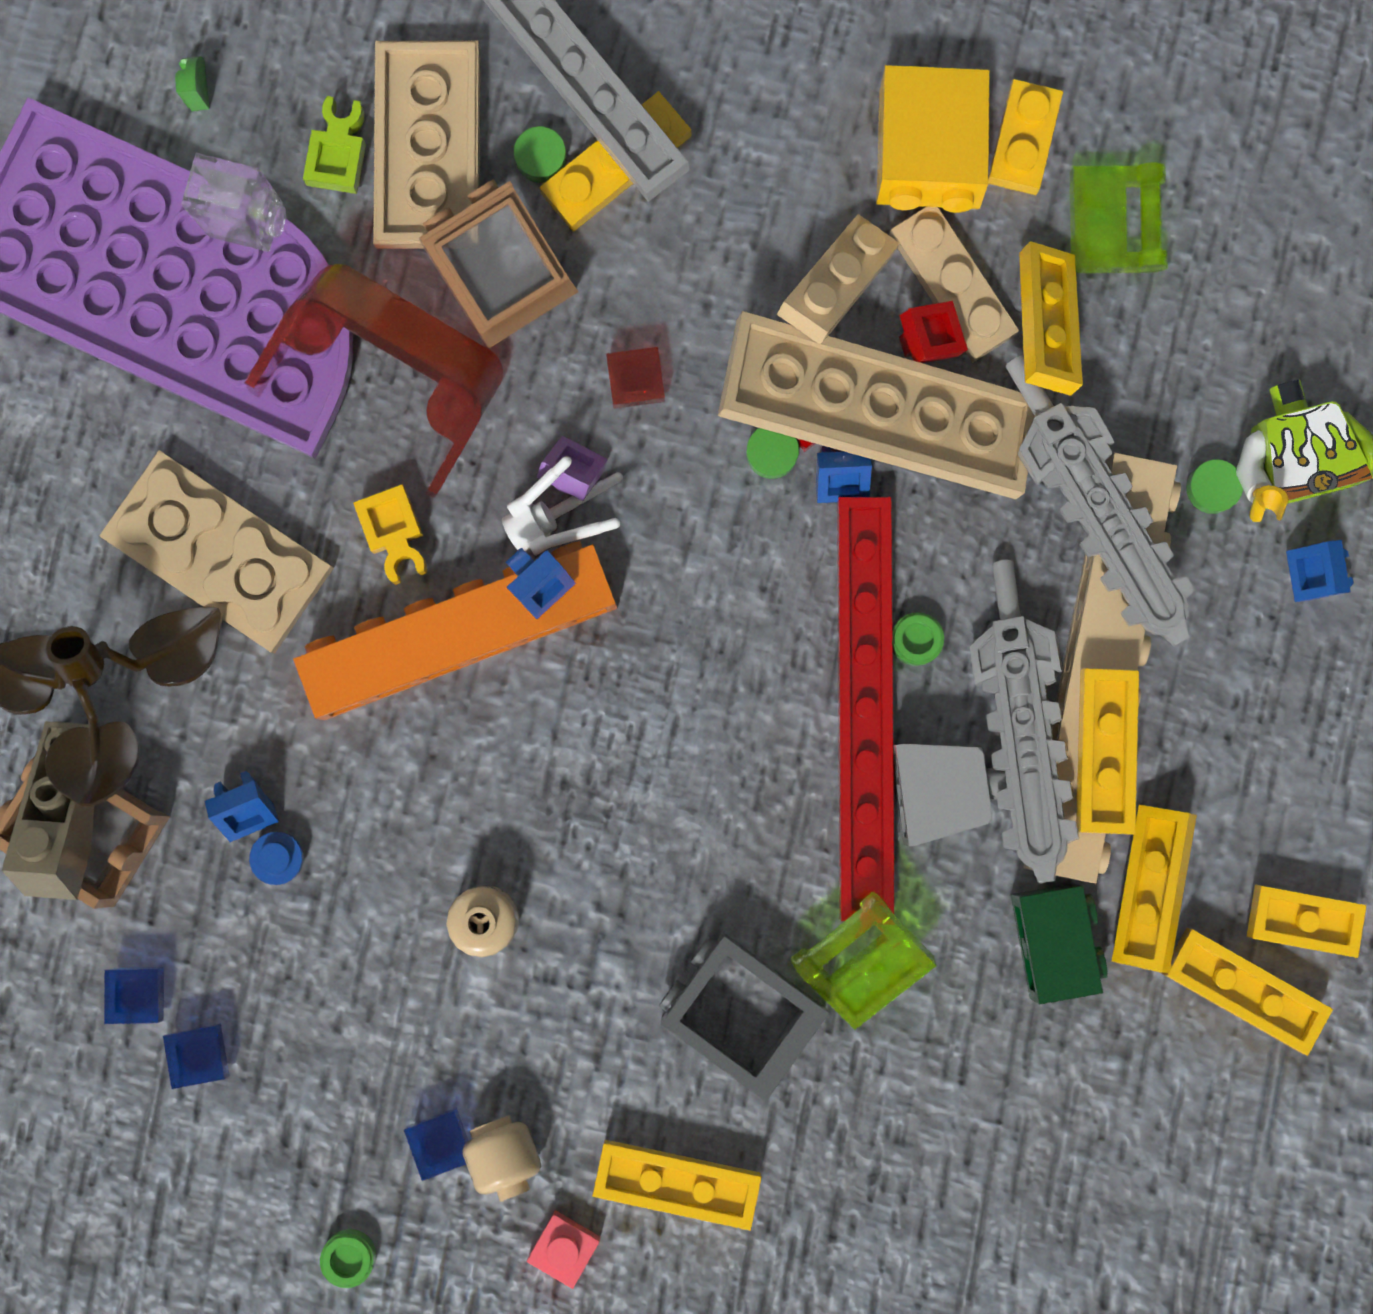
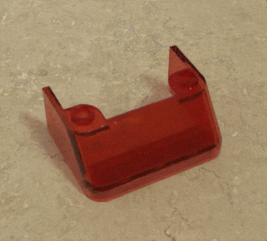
M343 264L329 265L319 271L288 308L244 383L251 394L260 398L289 347L305 355L321 354L334 344L343 327L436 381L438 384L427 403V420L437 434L454 444L426 491L425 495L435 499L502 383V364L491 350L362 273Z

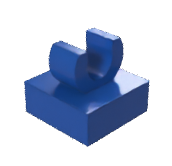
M822 446L821 453H817V503L837 502L839 497H870L871 459L844 451L831 452L830 447Z
M1342 540L1327 541L1286 551L1295 602L1311 601L1351 592L1350 587L1354 584L1353 577H1348L1345 558L1349 557L1348 550L1343 548Z
M520 548L506 561L507 565L518 576L507 588L536 619L543 615L576 584L562 565L547 550L534 561Z
M247 771L240 773L243 785L229 791L221 781L215 783V797L205 801L208 818L229 842L279 822L275 805Z

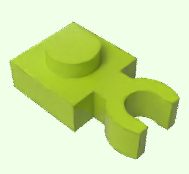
M327 96L322 105V114L328 124L327 131L311 130L303 181L306 186L357 194L366 143L363 137L353 136V134L364 123V109L360 101L354 100L351 114L346 118L335 117L337 103L334 97Z

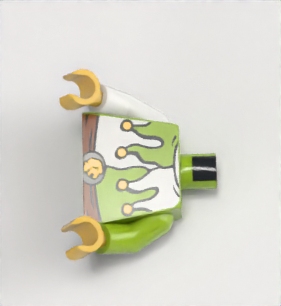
M1301 380L1285 382L1269 389L1276 416L1265 419L1252 427L1251 435L1244 442L1236 469V475L1248 500L1252 502L1249 517L1253 522H1261L1264 511L1267 509L1272 510L1276 514L1277 520H1282L1287 504L1355 487L1373 479V434L1349 412L1342 411L1336 401L1308 408Z

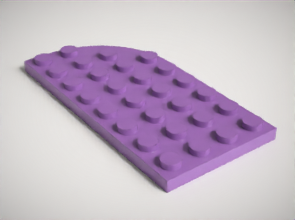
M27 97L0 152V314L316 459L345 397L353 359V332L345 295L337 277L321 252L296 225L263 204Z

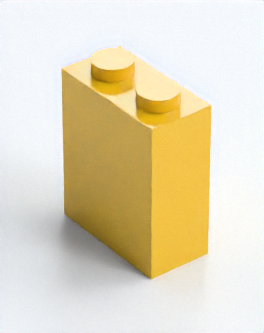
M885 65L879 92L876 204L890 205L898 210H912L919 206L942 207L944 210L954 213L966 212L970 209H980L988 187L989 70Z

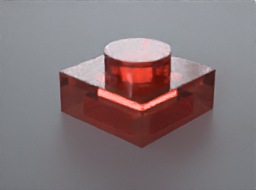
M658 347L606 353L614 409L665 402Z

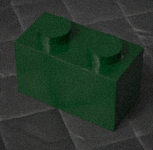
M1073 883L1010 894L1029 998L1041 1005L1103 994L1101 979L1107 978L1108 971L1102 948L1094 946L1091 926L1097 925L1098 918L1092 895L1090 893L1085 894L1083 886Z

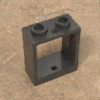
M724 932L717 941L708 936L690 961V963L697 967L693 975L685 985L676 980L660 1002L659 1007L666 1011L661 1017V1025L766 1102L827 1018L829 1012L825 1006ZM727 955L799 1007L754 1071L750 1070L681 1019Z

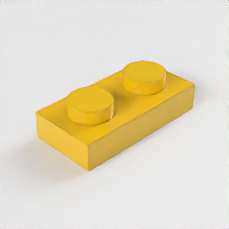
M1013 79L1009 88L988 174V184L1037 195L1041 187L1063 91Z
M1255 885L1246 937L1358 958L1367 905Z

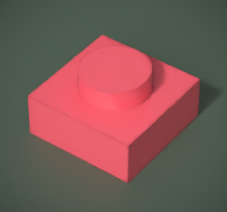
M554 1210L526 1262L573 1289L598 1246L601 1236Z

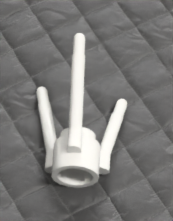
M568 456L563 457L521 497L507 504L510 513L502 517V524L509 539L517 550L520 548L525 552L531 550L537 556L551 547L618 528L621 524L620 520L612 518L553 535L550 534V532L557 529L556 518L623 480V475L617 472L598 481L584 501L572 496L550 509L542 501L534 505L532 502L571 465V458Z

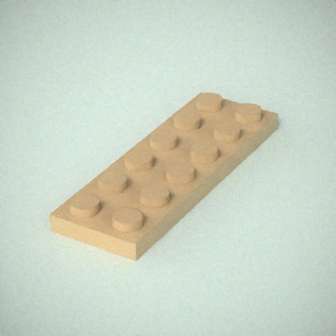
M742 311L736 320L718 411L719 417L1012 499H1018L1025 493L1028 471L1019 458L1018 451L1035 416L1021 392L830 336L819 345L792 325Z

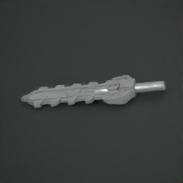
M1024 355L1014 358L1005 367L1035 416L1018 451V456L1036 485L1043 481L1047 489L1054 487L1061 489L1068 501L1060 509L1061 514L1067 523L1080 521L1088 535L1080 543V546L1087 557L1100 555L1108 569L1100 580L1108 592L1120 589L1129 604L1121 612L1127 625L1141 624L1145 630L1155 635H1162L1173 646L1189 639L1186 624L1189 617L1187 598L1195 589L1188 576L1175 579L1166 564L1174 556L1168 543L1154 544L1147 533L1146 528L1153 522L1147 508L1133 509L1125 495L1133 487L1126 473L1113 475L1105 463L1112 455L1109 446L1114 444V440L1096 408L1063 406L1062 403L1054 406L1042 387L1025 383Z
M1000 560L992 564L1000 620L993 621V626L969 646L975 685H982L984 693L995 694L997 710L986 715L989 731L1000 732L1002 749L992 753V764L994 770L1005 771L1007 788L997 792V802L999 809L1010 810L1012 828L1002 832L1003 847L1016 850L1021 861L1033 869L1038 882L1045 883L1055 881L1057 865L1063 861L1067 853L1068 844L1079 839L1077 822L1065 820L1063 803L1074 798L1070 781L1059 780L1057 764L1068 759L1066 743L1053 740L1051 726L1062 720L1061 708L1059 703L1048 701L1046 690L1047 686L1057 682L1055 672H1062L1058 636L1055 631L1021 616L1013 561Z

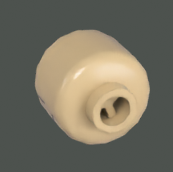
M482 885L470 888L455 898L448 910L446 925L449 937L458 949L470 956L486 957L497 954L511 943L518 930L519 914L517 905L508 893L498 887ZM475 913H483V914H485L486 916L483 917L482 919H480L479 917L475 916L474 914H475ZM490 921L489 929L484 932V923ZM472 922L477 924L478 931L474 928Z
M509 1115L469 1131L472 1139L464 1145L463 1156L474 1188L478 1193L487 1195L497 1192L501 1202L530 1190L527 1179L537 1175L541 1169V1161L530 1130L525 1123H513Z

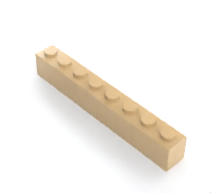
M1113 453L1105 463L1113 475L1126 473L1133 487L1125 496L1133 509L1147 508L1153 522L1146 528V531L1153 543L1167 542L1170 547L1171 534L1165 532L1168 512L1173 513L1175 511L1181 492V483L1174 481L1177 465ZM1085 554L1056 698V702L1060 704L1062 720L1051 725L1053 740L1066 743L1068 759L1057 764L1059 780L1070 781L1074 798L1063 803L1065 820L1076 821L1080 670L1087 668L1138 671V666L1143 667L1146 664L1151 647V637L1145 635V628L1141 624L1128 626L1122 617L1121 612L1129 604L1120 589L1108 592L1100 580L1108 571L1100 555L1087 557ZM1139 687L1138 708H1139L1140 699H1141V688H1140V687ZM1079 832V839L1068 844L1067 853L1063 861L1057 865L1056 876L1096 884L1098 873L1104 874L1110 860L1111 846L1110 843L1105 842L1106 833ZM1024 864V869L1033 870Z

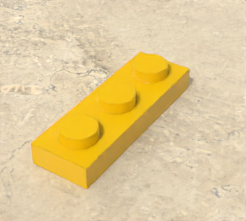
M659 91L642 104L643 108L677 148L691 137L692 129ZM597 140L539 188L541 195L574 232L633 183Z
M1030 241L1019 252L1025 383L1071 396L1083 385L1075 255Z
M1087 668L1080 670L1076 813L1078 832L1135 834L1139 671Z
M1145 805L1138 806L1135 834L1132 840L1111 962L1161 973H1170L1197 815Z
M1187 927L1173 951L1170 973H1161L1306 1056L1309 1055L1333 1011L1329 1006Z
M604 1139L592 1197L751 1231L762 1176L760 1172Z

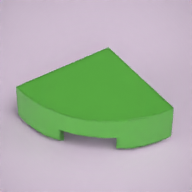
M201 56L182 58L179 62L181 70L177 71L175 75L177 94L191 111L209 110L205 60Z

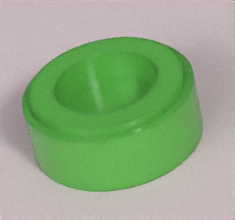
M542 126L529 128L518 137L514 146V158L517 168L530 181L544 183L566 165L567 157L564 142L559 134L550 128Z
M758 428L751 435L746 449V457L751 469L759 476L768 479H776L788 474L795 466L799 455V446L796 438Z
M1218 459L1204 462L1195 468L1189 475L1186 484L1187 495L1192 505L1208 514L1221 513L1233 507L1239 501L1243 492V488L1236 475L1237 468L1227 461Z
M918 612L908 614L902 617L892 628V651L905 664L911 666L927 664L934 660L943 648L944 633L942 627L935 618L928 614Z
M346 1229L337 1232L325 1244L320 1255V1267L324 1277L331 1284L340 1288H352L360 1285L368 1278L375 1266L377 1257L375 1245L365 1233L359 1230Z

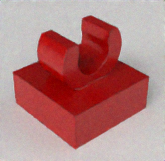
M953 300L909 308L899 315L904 329V333L899 336L904 357L912 355L913 361L928 363L958 357L968 350Z

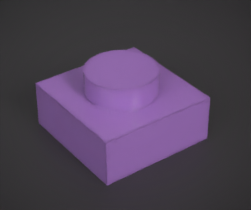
M561 436L542 461L537 478L540 479L563 457L568 456L572 460L571 465L551 485L563 493L570 494L584 501L603 474L608 459Z

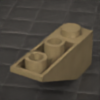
M45 721L1 870L24 896L78 900L91 852L94 806L80 807L74 801L58 792L46 774L45 758L50 745L59 735L75 727L89 728V724Z

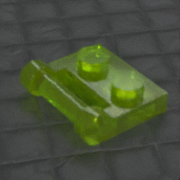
M1149 162L1137 166H1073L1069 173L1071 254L1075 255L1076 273H1154L1168 269V252L1162 249L1161 185L1166 182V165L1159 162ZM1126 187H1140L1141 251L1127 252Z
M875 892L870 893L860 901L861 908L812 948L807 949L803 947L791 957L792 965L798 974L854 1030L937 966L934 955L891 912L884 900ZM874 925L883 933L831 975L823 968L826 963Z

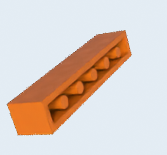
M578 541L559 547L551 552L552 556L562 565L576 584L538 619L507 588L518 577L508 567L502 571L503 579L484 585L482 579L467 582L453 589L455 597L435 604L433 598L423 599L403 608L406 616L386 623L384 617L373 618L354 627L356 635L337 642L335 636L332 635L306 644L304 647L307 653L293 658L315 719H331L616 610V603L593 544L583 548L581 542Z

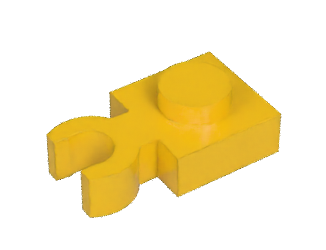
M403 484L353 502L370 551L376 554L387 550L388 556L385 559L384 569L392 583L395 585L401 583L397 567L404 559L413 560L415 568L420 575L427 573V563L424 557L417 550L411 548L409 542L422 537L423 534Z

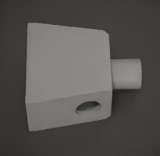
M919 744L893 745V772L903 845L917 846L992 822L990 800H996L997 792L1007 788L1005 771L985 767L984 753L981 747Z

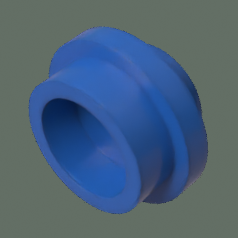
M271 832L261 836L253 844L249 855V863L254 875L260 881L270 885H281L293 880L301 871L304 861V854L300 843L293 836L284 832Z

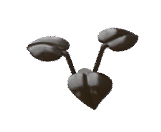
M195 607L166 613L150 619L142 624L129 639V649L136 660L109 648L105 641H100L95 645L88 633L77 626L61 628L51 636L32 635L0 643V707L3 710L20 715L39 712L47 707L52 700L54 689L62 690L66 687L67 683L73 686L77 692L88 718L89 728L75 727L63 732L54 740L47 751L45 758L46 774L58 792L74 801L80 807L95 806L117 794L131 779L138 765L140 746L134 731L127 723L121 721L100 726L98 714L87 690L89 686L94 685L101 678L104 670V659H110L135 672L146 668L150 679L160 686H181L190 683L202 676L215 658L222 614L219 608Z

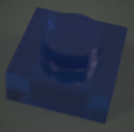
M164 967L109 968L105 970L104 1024H143L164 1021Z
M221 1023L163 1035L171 1089L224 1080L230 1076Z
M457 1107L408 1125L404 1129L422 1181L466 1165L463 1147L469 1140Z

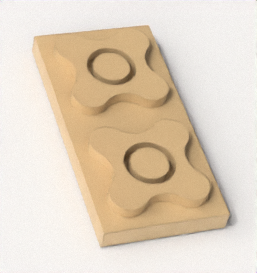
M375 41L373 244L376 249H424L419 241V238L427 233L423 223L448 207L455 216L472 205L467 196L480 187L479 41ZM480 223L442 246V249H479Z
M160 450L99 535L201 606L219 608L222 620L274 654L334 569L331 565Z

